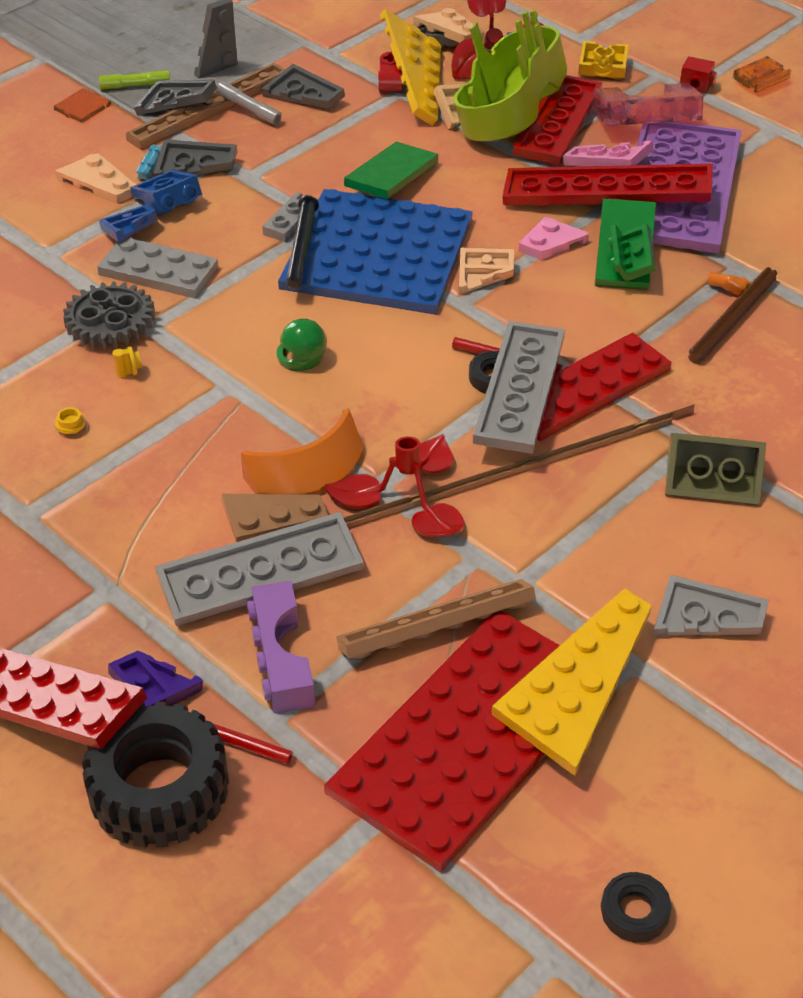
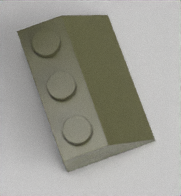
M671 433L667 457L665 494L760 505L767 442Z

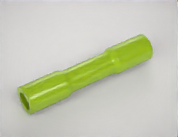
M169 70L151 71L141 74L99 75L100 90L118 89L128 86H153L157 81L170 80Z

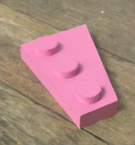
M652 140L643 141L642 146L630 147V142L613 146L610 149H607L604 144L575 146L563 156L564 165L574 167L637 165L653 151Z

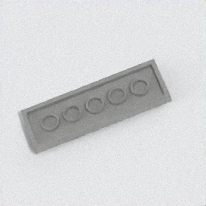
M513 321L508 322L474 430L473 444L533 454L562 349L565 329Z
M341 512L157 565L155 569L175 626H179L247 605V601L253 600V586L292 581L294 591L363 570L364 562Z

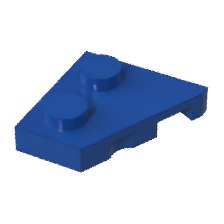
M146 204L99 219V224L102 231L119 242L150 226L158 218L156 210Z

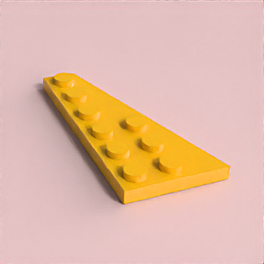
M384 9L380 17L382 21H386L387 26L384 29L386 34L391 36L392 42L390 47L397 68L403 72L401 80L408 87L409 91L406 95L412 113L433 126L438 120V102L433 91L436 86H439L441 45L434 37H428L422 33L417 26L408 24L395 14Z
M624 588L492 706V715L575 776L580 766V761L591 743L592 735L598 723H600L617 687L619 677L629 661L631 651L649 618L652 605Z

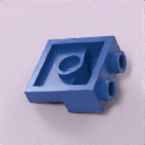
M177 170L168 171L130 187L134 198L143 200L145 205L147 204L155 209L159 215L173 211V208L179 204H191L198 196L202 195L197 175Z

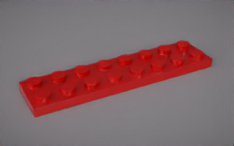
M713 163L508 168L502 195L503 205H597L603 203V199L666 202L670 204L677 202H711Z

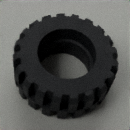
M155 702L154 706H146L143 703L102 749L87 745L88 751L83 755L82 766L84 771L82 775L93 816L99 820L100 827L106 833H114L115 839L123 843L133 840L134 846L147 848L148 844H156V847L160 848L167 847L168 842L177 840L178 844L190 839L189 834L195 831L199 834L208 827L207 820L213 821L221 811L220 804L222 805L227 798L229 779L222 737L218 736V729L212 722L206 721L203 714L196 710H192L190 713L188 712V707L175 703L174 707L168 706L167 702ZM155 760H173L188 767L186 772L176 781L159 788H138L125 782L127 777L136 768Z

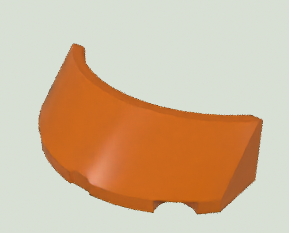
M348 408L343 410L340 419L330 431L307 445L280 452H242L243 479L255 494L321 495V493L326 492L325 484L338 482L347 476H351L355 472V465L363 457L364 446L350 410Z

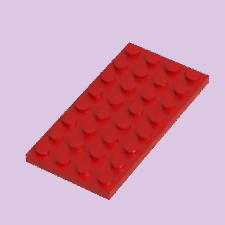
M501 610L492 613L324 784L325 794L441 873L545 755L492 715V706L560 645Z

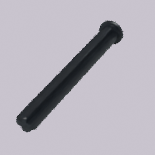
M310 195L302 196L298 201L300 211L286 278L287 286L290 289L293 287L298 289L302 285L314 214L319 208L318 200Z

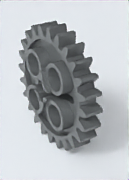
M115 281L110 286H106L102 282L100 288L90 285V291L81 289V296L72 295L73 301L66 302L67 308L63 309V319L68 335H72L74 341L81 339L83 346L91 342L92 348L97 347L98 344H102L103 349H106L109 344H113L115 348H118L120 342L129 345V339L132 338L138 341L139 334L147 335V328H152V321H155L154 302L151 301V296L145 295L144 289L137 291L136 285L127 288L126 282L120 286H116Z

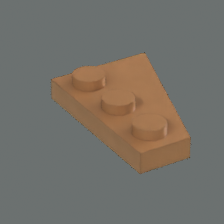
M222 494L223 505L236 542L328 516L321 495Z

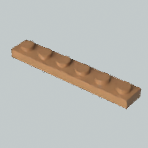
M515 580L336 636L338 647L348 658H365L371 654V651L380 648H396L403 644L402 641L408 639L428 638L434 634V631L443 628L456 629L462 627L465 621L475 618L487 619L492 613L503 609L515 610L522 608L526 605V602L536 599L535 590L532 585L524 580Z

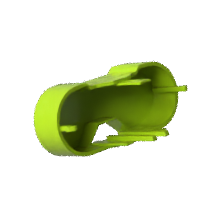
M535 10L529 13L528 11L523 12L522 17L525 28H523L522 20H516L517 31L501 38L492 47L491 53L484 48L478 22H475L470 28L477 57L472 64L471 80L462 85L454 95V104L466 138L473 141H494L521 133L537 120L539 100L558 91L563 83L568 67L560 33L554 27L540 26L537 19L538 14Z

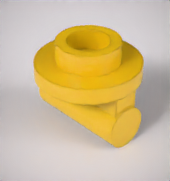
M127 347L124 350L115 349L112 352L118 378H124L130 374L133 376L137 375V369L142 368L139 351L133 352L132 347Z

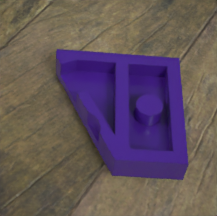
M135 651L108 663V674L114 680L143 688L147 699L143 702L146 706H154L155 702H167V705L170 706L203 689V680L200 677L194 675L192 679L179 675L176 673L175 666L166 662L156 661L152 656L141 651Z

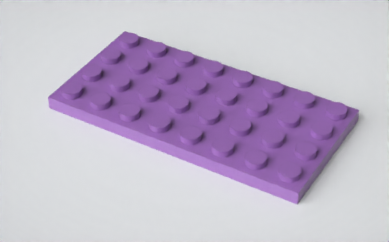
M644 117L637 146H642L643 141L652 140L653 151L637 165L713 163L711 202H677L673 204L656 202L653 245L692 249L704 253H719L742 130Z

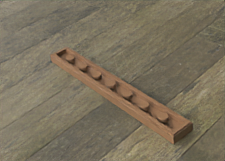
M272 63L229 84L252 97L261 93V88L286 69ZM215 91L211 98L204 103L179 107L126 132V140L140 150H143L237 103L227 100Z

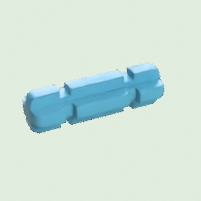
M155 144L150 146L136 170L139 180L143 179L146 181L150 178L155 169L162 146H156Z

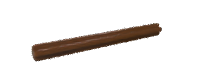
M766 267L689 350L688 358L690 361L694 360L695 363H701L775 282L776 270Z

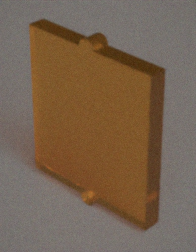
M82 88L54 105V110L64 114L66 118H72L83 123L109 107L111 101L99 96V93H92Z

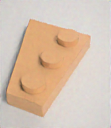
M446 8L442 12L413 16V25L418 27L427 25L428 31L433 33L437 31L444 32V37L459 43L465 39L472 38L470 28L474 24L455 12L454 9ZM480 29L481 37L484 41L485 32Z
M99 153L90 154L86 158L55 170L56 179L60 181L68 179L73 182V186L80 189L84 186L90 188L95 195L118 204L133 197L130 187L136 184Z

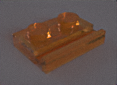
M766 56L734 70L733 79L744 87L755 88L754 92L758 93L790 79L791 70H784V65Z

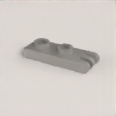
M296 192L262 226L263 235L286 242L296 232L300 211L298 201L303 196L302 193Z

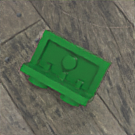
M647 223L621 232L616 224L610 226L611 237L608 240L614 253V257L611 258V264L615 273H620L626 282L656 271L651 229Z

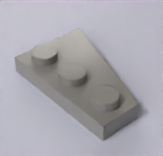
M670 575L653 636L761 634L769 600Z

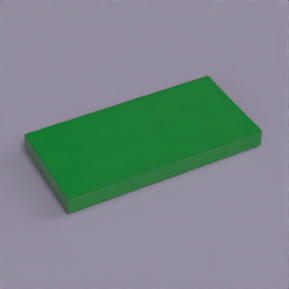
M396 141L345 176L344 186L388 199L438 162L439 154Z
M603 199L595 285L649 289L650 273L626 282L620 273H615L611 264V258L614 257V253L609 245L608 238L611 237L610 226L614 224L617 225L621 232L647 223L651 229L653 244L656 202Z

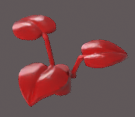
M467 0L468 7L474 15L485 17L489 14L490 16L489 30L484 36L483 43L484 48L491 50L503 38L502 31L494 28L493 13L502 12L505 9L506 0ZM472 38L461 41L455 48L451 63L452 76L455 80L471 79L472 64L477 57Z
M444 434L421 444L417 438L409 436L396 440L395 457L389 458V466L381 484H379L375 477L368 474L351 475L341 481L325 484L327 493L339 504L355 509L368 508L381 501L379 492L386 489L394 467H397L402 474H415L423 511L415 513L412 517V527L416 532L427 537H445L460 533L464 529L463 517L455 507L446 503H438L431 508L429 507L420 470L429 474H435L452 467L454 457L447 445Z

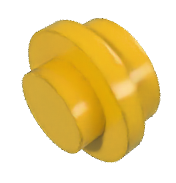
M63 408L57 413L55 419L56 429L63 434H75L84 428L85 417L77 408Z

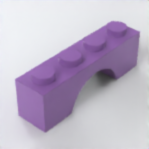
M292 581L253 586V600L247 601L249 620H256L257 626L252 627L254 646H261L262 652L256 653L259 673L266 672L267 679L261 680L264 700H271L274 713L315 707L314 683L308 658L288 653L279 645V642L287 633L298 628L297 605Z

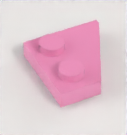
M544 217L519 242V252L543 260L555 253L569 250V245L577 241L582 245L586 244L589 233L558 222L555 219Z

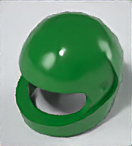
M307 318L296 319L287 324L281 333V344L276 351L280 365L294 371H304L316 367L327 348V336L324 330L315 321ZM286 350L293 355L294 358L292 360L287 359L283 355Z

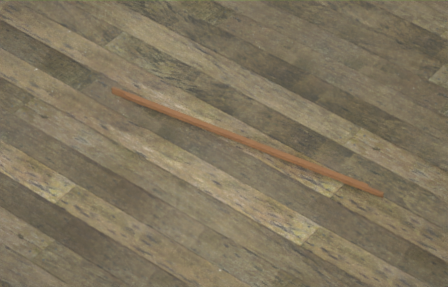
M695 404L424 491L426 501L429 503L672 424L673 419L692 414ZM419 493L343 518L349 529L420 506Z

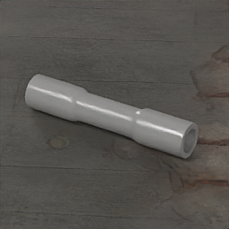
M221 81L216 89L218 95L243 106L273 125H277L280 122L282 113L265 103H260L225 81Z

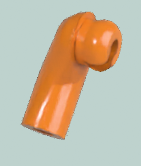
M711 272L707 279L708 285L722 287L736 296L741 295L750 285L749 281L744 277L739 278Z

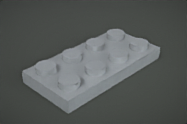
M130 237L117 242L97 266L100 276L195 299L219 268L217 258L140 241Z

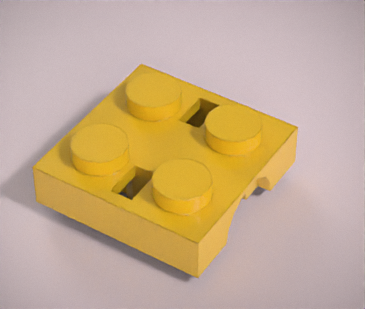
M583 41L578 75H585L587 77L601 76L608 77L609 79L625 78L629 44L616 43V45L603 48L604 46L594 41Z

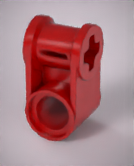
M392 52L383 53L380 56V71H378L379 92H402V70L397 68Z

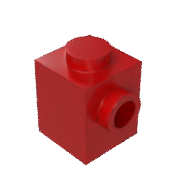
M688 56L682 66L679 88L706 94L711 85L714 86L716 82L715 62Z

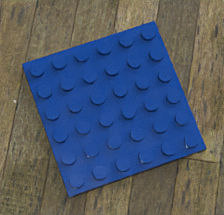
M324 189L318 200L319 208L314 214L302 285L298 289L294 287L290 289L287 286L286 278L290 263L289 258L278 280L279 289L437 315L460 254V248L463 246L471 225L473 211L441 207L435 204L415 203L409 200L384 199L361 193L341 192L335 189Z

